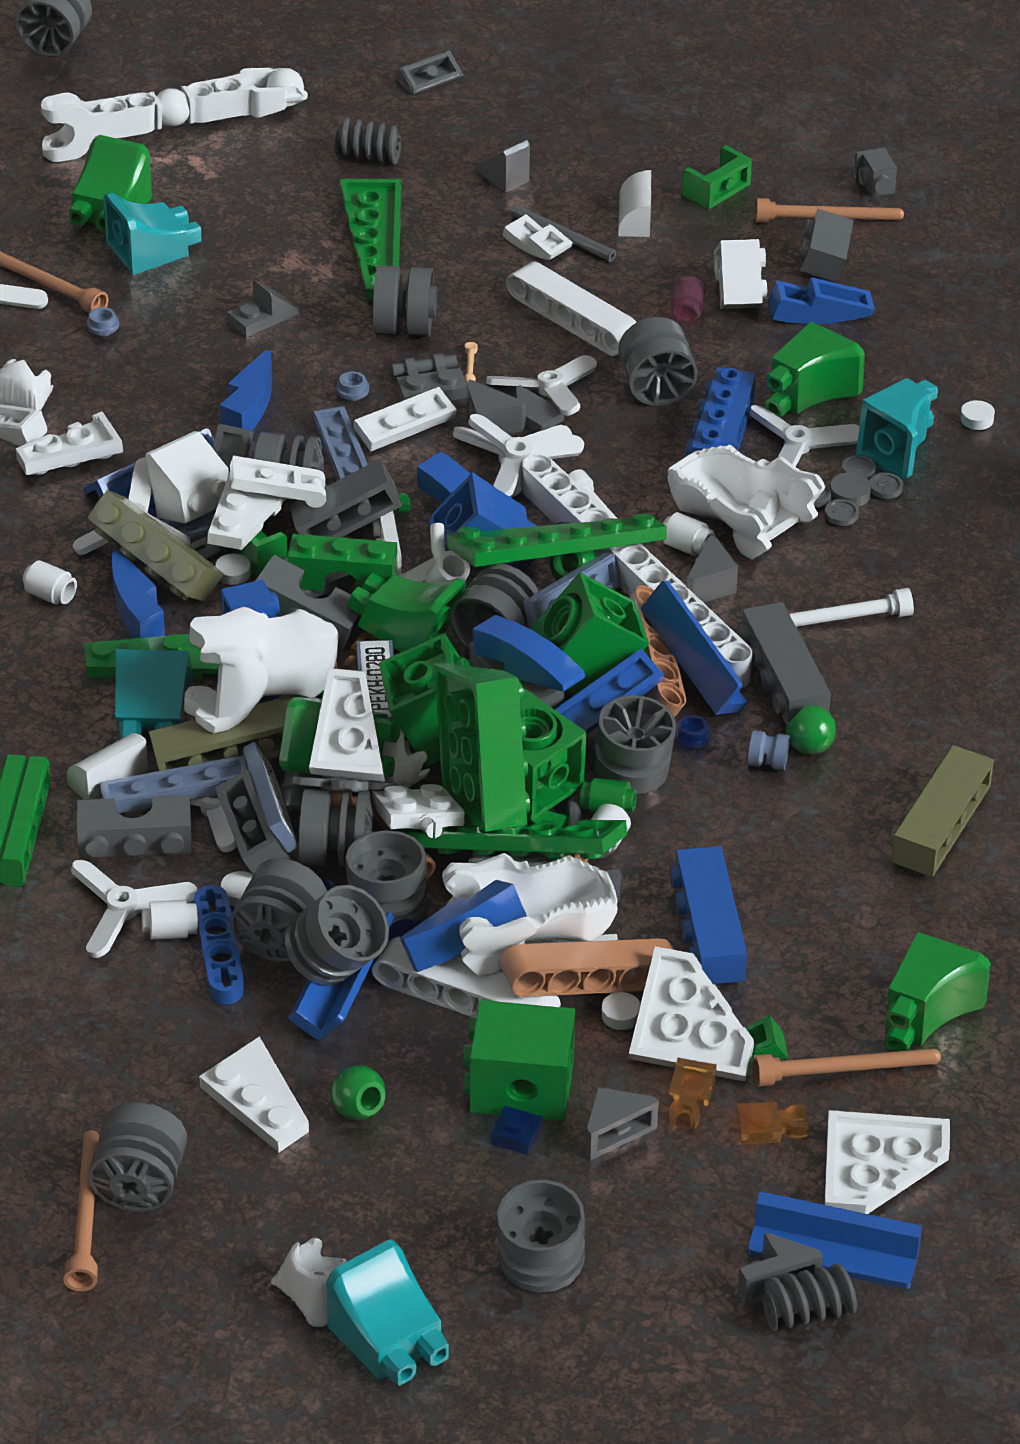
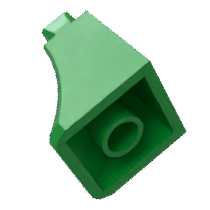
M96 135L89 146L79 180L71 194L72 206L69 210L71 224L82 226L86 222L95 223L100 231L106 232L103 198L108 193H114L130 202L148 203L152 198L150 153L144 145L104 135Z
M811 321L772 357V371L766 375V385L771 389V396L766 400L765 408L776 416L782 417L788 411L797 415L823 402L857 397L863 391L865 355L863 349L856 342Z
M372 573L366 579L362 588L358 586L352 592L346 608L362 616L358 624L360 628L380 640H392L393 648L403 652L446 632L449 626V611L463 593L466 582L456 578L446 582L424 583L405 579L395 574L390 579L385 580Z
M294 697L289 701L279 757V765L283 771L311 773L309 765L322 699ZM372 711L384 777H392L396 762L394 757L382 755L384 741L397 742L400 736L401 724L388 719V714Z
M917 932L888 988L885 1047L893 1051H908L911 1044L921 1046L943 1024L964 1014L983 1009L988 993L991 965L989 959L979 952Z

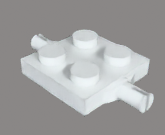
M400 783L397 786H387L384 788V791H372V806L390 829H421L430 838H433V835L437 838L442 833V827L464 826V810L446 789L440 785L426 784L422 785L421 789L412 790L407 784L403 783L402 786Z

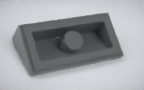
M449 50L401 67L395 79L408 92L414 95L461 78L464 74Z

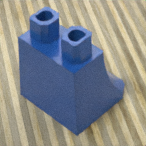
M473 472L434 511L429 525L433 523H442L444 525L446 551H452L447 548V534L459 533V529L462 527H478L480 531L536 526L527 520L526 508ZM536 558L519 562L529 566ZM507 562L504 564L511 565L513 562Z

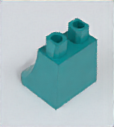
M114 193L104 195L106 243L132 275L189 256L188 246L202 241L200 226L196 221L189 223V216L182 205L169 209L164 202L142 204L127 201Z
M906 378L864 399L856 455L871 458L875 462L876 467L885 473L895 474L902 480L909 478L913 473L916 448L925 440L927 428L933 425L934 415L932 410H930L931 401L937 398V386L927 380L915 383Z
M116 649L115 718L121 739L131 733L142 736V730L153 731L184 723L186 713L184 711L185 692L191 687L193 681V668L189 651Z
M387 1240L336 1267L330 1273L326 1281L328 1328L378 1380L388 1376L400 1386L411 1380L416 1374V1363L414 1360L423 1356L430 1365L437 1366L448 1359L449 1344L441 1333V1319L421 1290L402 1249L396 1242Z

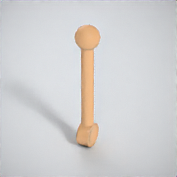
M467 342L465 344L467 370L464 378L466 383L470 379L476 380L473 375L474 354L478 351V345L475 342Z

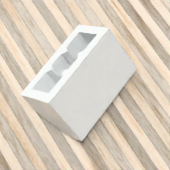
M651 170L633 174L621 186L619 193L618 236L650 237Z
M131 733L72 765L67 771V785L84 800L99 799L102 797L101 782L142 775L148 772L146 739L139 734Z

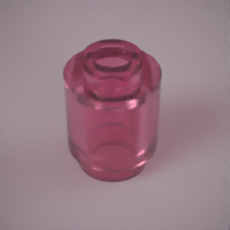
M685 276L678 279L674 285L671 310L674 317L682 323L696 321L703 312L706 286L700 279L693 276Z

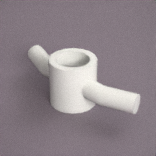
M442 523L431 524V551L435 563L426 573V583L446 582L456 578L464 581L469 576V563L453 551H446L444 525Z

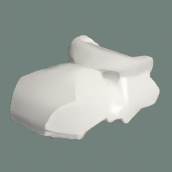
M731 445L695 451L668 469L670 491L680 511L725 522L733 529L732 536L739 552L752 560L772 547L770 540L794 524H807L815 519L818 513L814 507V501L825 488L819 475L800 471L782 456L772 462L765 459L756 462L741 454Z
M246 607L238 608L221 616L195 617L190 623L189 641L191 644L201 648V661L219 664L217 692L205 686L189 687L185 692L184 711L196 716V722L207 731L217 733L238 725L248 716L262 696L289 694L315 698L325 688L328 668L334 669L338 648L337 629L332 623L325 622L321 618L302 609L275 618H268L266 614L258 613Z
M503 853L479 863H450L442 873L445 887L453 895L446 905L458 897L467 900L494 880H500L514 884L527 917H522L497 927H493L487 919L481 917H469L460 925V937L466 946L461 952L462 960L478 976L502 970L499 965L501 954L507 948L513 945L525 944L526 941H594L608 929L617 914V896L608 873L570 855L546 864L530 867L527 861L517 862L509 855Z

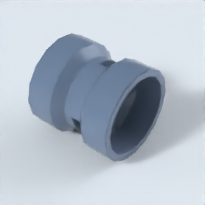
M753 730L748 753V766L760 767L765 764L770 765L775 770L785 771L790 735L777 734L773 737L767 736L763 731Z

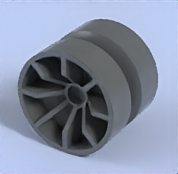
M26 0L16 15L15 26L17 33L23 43L38 54L50 57L62 55L69 50L89 23L92 16L90 0Z
M377 265L373 297L374 333L396 334L399 329L400 317H405L408 335L430 336L432 318H436L437 286H434L433 268L411 267L407 284H402V274L399 266Z
M650 317L636 322L622 335L618 346L619 356L630 389L639 401L652 406L667 405L681 400L690 393L697 381L698 371L684 331L679 324L664 317Z
M639 695L622 696L607 703L599 716L597 739L593 755V769L596 776L601 779L629 781L631 789L636 790L637 794L651 792L660 787L665 782L669 773L676 732V721L671 711L657 700Z

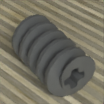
M346 117L343 125H340L336 132L334 153L340 155L343 152L346 157H351L355 153L358 159H363L367 156L370 161H374L378 157L382 163H386L390 159L391 163L395 165L401 153V137L398 134L396 125H393L390 132L386 133L385 123H381L378 131H374L373 121H369L366 129H363L361 119H358L355 126L351 127L350 118Z
M839 1263L831 1265L828 1270L824 1267L815 1268L812 1274L808 1270L799 1271L796 1277L791 1273L783 1275L781 1280L776 1277L767 1278L764 1284V1313L768 1326L772 1331H777L778 1318L782 1317L786 1327L791 1328L794 1324L795 1314H798L802 1324L806 1325L809 1324L810 1311H814L819 1321H825L826 1308L828 1307L835 1318L841 1317L843 1304L846 1305L851 1315L855 1314L857 1310V1300L853 1284L848 1273Z

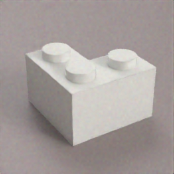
M759 239L722 240L714 250L715 283L719 282L720 309L759 308L762 304V299H767L766 280H761V270L766 264L765 248H760Z

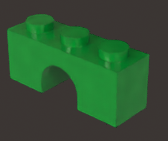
M310 534L292 535L287 557L289 563L305 571L299 586L302 590L324 591L327 575L337 571L353 576L361 588L372 573L385 580L390 579L394 574L398 575L397 542L314 536Z

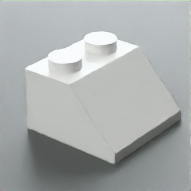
M193 431L146 453L157 518L187 523L217 508L229 475V469L200 432Z

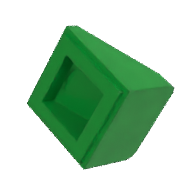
M770 1015L745 1026L754 1040L750 1063L753 1062L754 1055L771 1054L773 1058L779 1057L780 1060L788 1058L783 1031Z

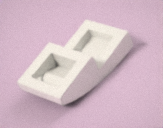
M526 214L504 227L502 235L521 250L547 260H551L569 249L573 243L551 224L542 228Z

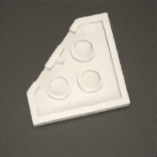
M655 946L630 1046L629 1058L631 1060L746 1082L754 1048V1040L745 1027H742L733 1014L732 1008L716 985H713L693 953Z
M829 1110L824 1205L869 1214L948 1161L950 1119Z

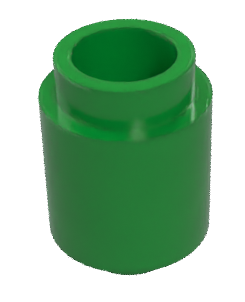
M593 778L592 781L585 780L581 789V810H588L590 815H594L601 805L613 804L621 807L628 814V811L634 812L637 793L636 790L631 789L629 781Z

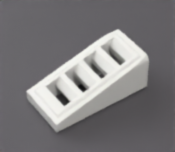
M0 404L1 439L18 446H23L43 437L47 433V426L41 410Z

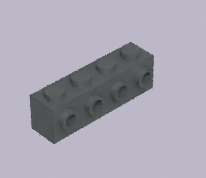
M778 602L743 609L742 624H739L737 627L738 636L752 649V667L758 668L763 689L770 692L776 714H781L786 725H788L807 704L819 705L829 711L831 692L784 603Z

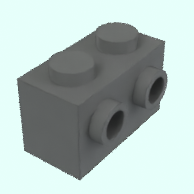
M818 209L814 219H808L803 230L802 237L804 239L798 253V257L803 258L800 271L837 282L847 258L854 220Z

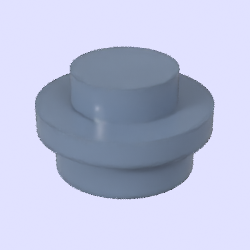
M95 308L89 313L87 318V329L98 336H108L118 329L119 319L110 308Z
M355 371L346 372L340 376L336 384V392L340 397L348 401H357L369 393V383L362 373Z

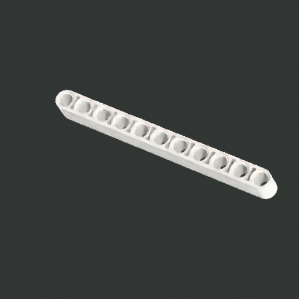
M532 454L524 458L522 492L555 525L602 521L603 519L613 518L551 458L543 454ZM641 543L593 550L596 557L604 552L614 553L620 587L629 596L640 585L648 586L655 590L661 581H669L740 679L742 688L749 685L752 666V649Z

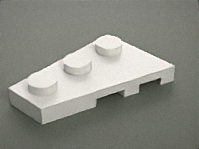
M101 411L92 415L93 421L81 426V423L76 422L67 426L68 432L60 436L48 434L16 448V456L26 475H40L51 469L63 466L74 467L84 461L107 459L114 454L122 453V440Z
M229 473L208 532L207 544L242 550L263 528V522L270 515L275 516L281 510V504L286 499L291 500L292 498H280L273 495L231 489Z
M328 668L309 765L311 774L385 782L365 672Z
M260 1037L199 1076L201 1089L278 1153L309 1132V1122Z

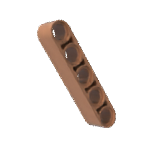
M640 585L634 590L629 599L635 601L649 641V645L644 649V652L664 674L663 681L642 696L662 703L671 711L675 718L686 704V696L677 659L641 610V607L654 590L648 586Z
M660 938L518 944L507 948L501 954L499 965L514 994L522 997L644 991L655 946L674 949L669 941Z

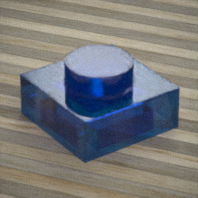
M505 1106L491 1132L490 1144L529 1155L542 1129L543 1116Z

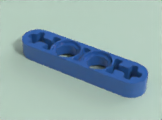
M216 885L204 886L194 894V903H196L198 934L211 999L217 1003H236L244 995V980L237 940L230 927L231 909L228 894L222 887ZM208 903H214L216 912L209 913ZM212 927H222L226 930L218 935L207 932ZM217 954H227L231 957L224 962H217L211 959ZM228 976V987H223L221 977Z

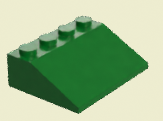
M435 663L442 787L446 789L464 810V820L485 832L527 825L530 798L525 791L524 776L528 774V763L523 754L522 740L526 736V727L520 713V703L524 697L521 682L517 676L503 670Z

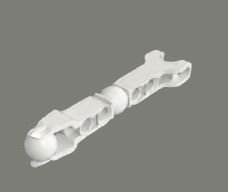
M245 68L240 71V74L195 82L189 86H181V91L178 89H165L157 96L154 92H143L85 102L69 92L52 95L42 100L41 113L47 121L51 123H64V126L58 132L48 135L43 139L42 154L53 162L75 160L89 150V146L96 135L123 138L149 133L155 129H162V124L166 127H176L184 123L186 119L189 124H192L194 122L203 123L243 115H252L259 118L284 110L287 106L300 103L307 99L308 94L304 91L302 77L291 68Z

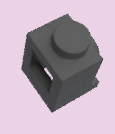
M885 147L856 152L854 166L855 181L860 180L861 185L866 187L871 197L894 194L897 167Z

